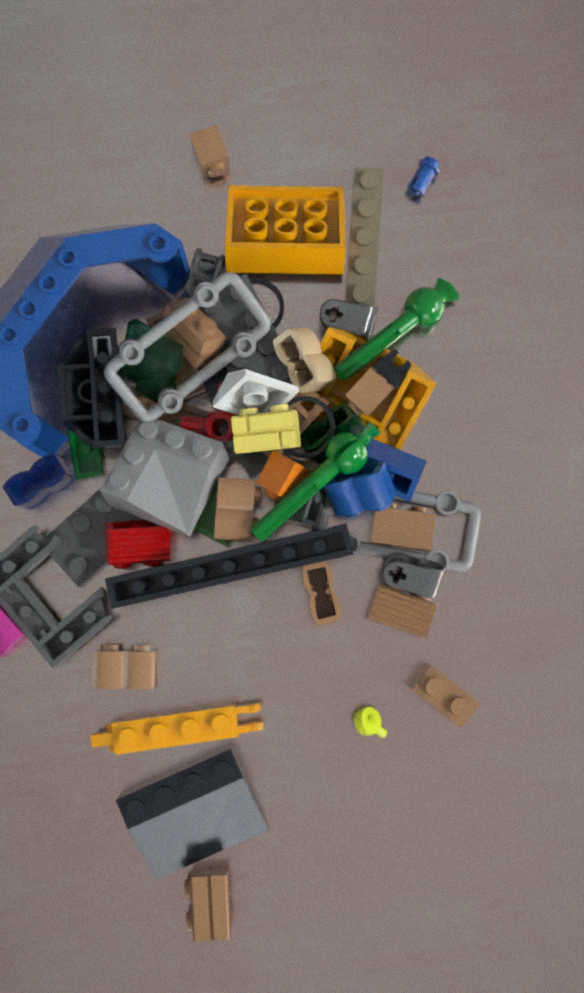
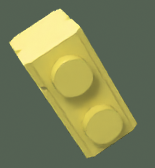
M288 404L270 406V412L259 413L258 408L240 409V415L232 416L231 418L234 451L236 454L301 447L298 412L293 409L289 410Z

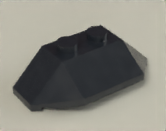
M116 328L85 329L80 338L57 363L61 424L93 449L124 447L121 397L104 376L105 365L118 355Z

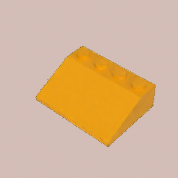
M228 185L225 235L226 272L344 274L346 253L344 187Z

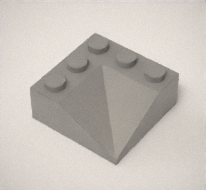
M139 419L103 483L100 492L109 506L190 537L219 477H221L229 461V457L222 442L158 419L152 422H144Z

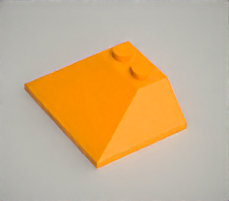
M328 327L320 343L321 353L335 367L369 339L348 331ZM386 349L347 381L344 379L340 380L337 377L338 373L335 371L336 380L316 392L321 397L325 396L331 401L327 405L330 410L340 403L348 402L349 399L345 396L348 391L381 356L383 357L391 350ZM397 354L393 362L395 365L401 366L408 359ZM410 361L411 366L405 374L404 380L396 388L394 387L369 416L364 412L361 414L367 424L371 421L381 432L372 439L401 450L437 384L412 361ZM302 401L300 403L308 412L314 407L309 401ZM325 410L315 419L318 421L323 420L326 415Z

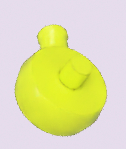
M363 707L355 713L354 725L361 735L372 736L377 734L380 738H384L387 735V730L381 727V716L375 708Z

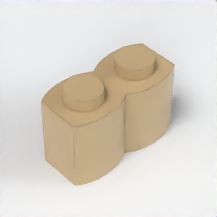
M288 328L273 340L276 355L288 367L290 380L294 386L299 387V392L320 391L336 380L332 363L321 353L319 340L309 328Z

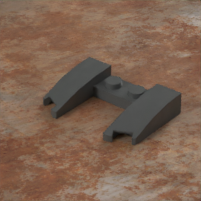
M33 525L0 553V605L53 669L60 666L112 619V615L106 616L101 597L107 596L106 590L101 587L58 623L23 579L50 555L64 539L58 535H54L52 539L37 533L39 527Z

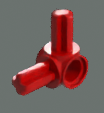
M219 383V384H218L217 393H218V391H219V389H220L222 383ZM216 408V411H211L207 417L183 416L179 427L217 441L231 442L234 436L231 418L238 415ZM226 420L229 429L222 436L219 432V424Z

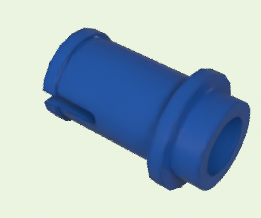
M425 156L424 160L421 159L418 162L419 168L407 185V189L420 197L424 195L434 175L436 176L440 172L438 169L440 163L429 156Z

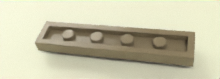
M355 167L345 297L347 302H358L375 306L384 169Z

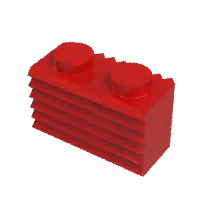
M145 519L104 522V555L108 565H113L117 569H126L131 567V563H143L145 566L154 567L159 566L161 561H169L170 529Z

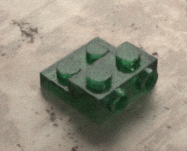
M135 318L128 322L125 340H137L152 327ZM163 335L144 350V357L140 363L136 365L126 364L119 369V372L136 382L135 391L158 403V395L163 389L167 387L177 388L175 383L183 363L181 357L184 346Z

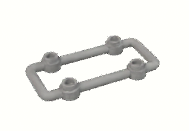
M225 272L212 282H199L193 289V297L137 340H124L119 347V354L105 365L104 376L138 419L144 422H152L165 412L169 414L178 412L182 408L184 397L237 356L248 357L252 355L256 349V342L270 330L271 320L243 280L233 272ZM231 285L259 325L250 332L239 331L235 333L231 339V346L177 388L167 387L163 389L158 395V403L149 410H146L116 372L126 364L136 365L140 363L146 348L200 306L206 308L215 305L219 298V292L226 286Z
M414 491L410 500L412 503L435 507L442 515H451L456 511L469 514L461 560L450 559L441 550H433L428 554L362 542L355 534L349 533L354 554L345 557L361 553L387 558L390 554L402 553L419 559L437 562L444 566V572L446 570L464 572L472 566L481 511L475 503L459 500L457 494L452 491H444L439 495ZM328 496L317 529L326 528L328 525L331 509ZM395 496V498H394V499H396V500H401V501L409 502V501L404 500V499H402V498H399V497H397V496Z

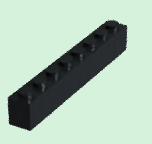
M344 523L105 578L111 609L349 556L353 555L354 551L348 525Z

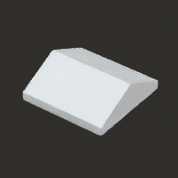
M247 369L230 372L225 377L213 400V407L240 415V409L258 408L259 413L270 412V406L283 405L289 402L299 392V387Z

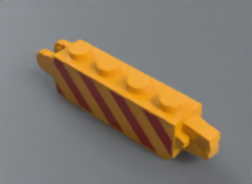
M236 702L121 718L106 724L107 731L92 733L90 735L92 748L109 746V752H115V755L235 738L239 737L240 733L264 729L263 722L252 721L239 724L238 714L255 713L261 710V706L258 702L236 705Z

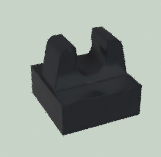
M397 349L391 350L383 357L381 356L373 366L395 388L404 380V376L411 366L409 360H406L401 366L394 364L393 359L399 353Z

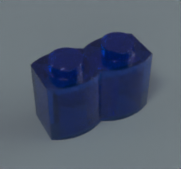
M55 454L47 455L37 460L29 471L19 472L10 477L2 488L14 506L30 508L39 504L47 496L48 492H55L67 486L74 476L62 458Z

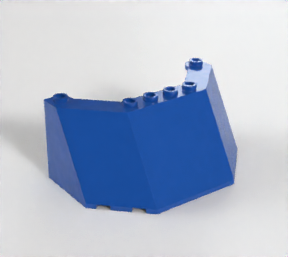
M156 223L123 224L40 237L0 289V430L28 450L52 463L69 442V439L32 412L23 349L83 270L88 267L124 262L176 299L187 283L190 267L182 241Z

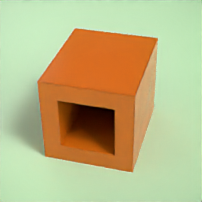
M273 450L256 483L266 488L264 493L266 496L280 502L282 498L288 495L309 475L311 470Z

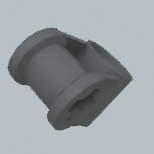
M201 248L196 249L186 283V292L189 299L193 297V289L199 282H212L223 274L226 264L225 255L221 254L218 257L204 253Z
M329 299L322 304L320 316L322 321L330 327L346 330L361 336L372 337L379 308L358 302L352 303L339 299ZM333 305H338L337 309L342 314L341 316H336L334 321H331L330 316L325 311L326 309H332Z
M393 553L384 562V579L393 588L409 591L425 598H435L445 568L431 560L419 559L402 553ZM397 566L402 567L398 574L393 573Z

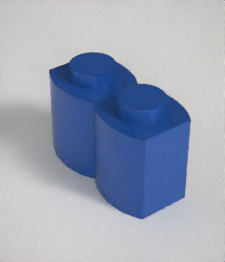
M384 461L367 463L354 474L346 475L339 472L324 486L336 516L346 515V517H354L360 514L362 510H385L393 503L396 495Z

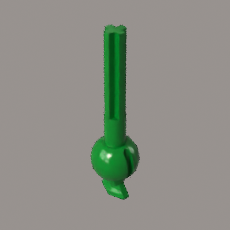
M438 278L435 289L420 287L413 290L406 298L403 314L334 367V370L338 373L337 377L340 380L344 379L347 381L415 326L418 328H430L436 325L443 317L445 302L459 300L460 296L453 285Z
M370 421L364 431L360 430L356 435L350 432H341L333 436L326 447L327 459L250 528L252 533L263 542L339 472L349 475L361 470L368 458L366 446L372 441V438L381 432Z

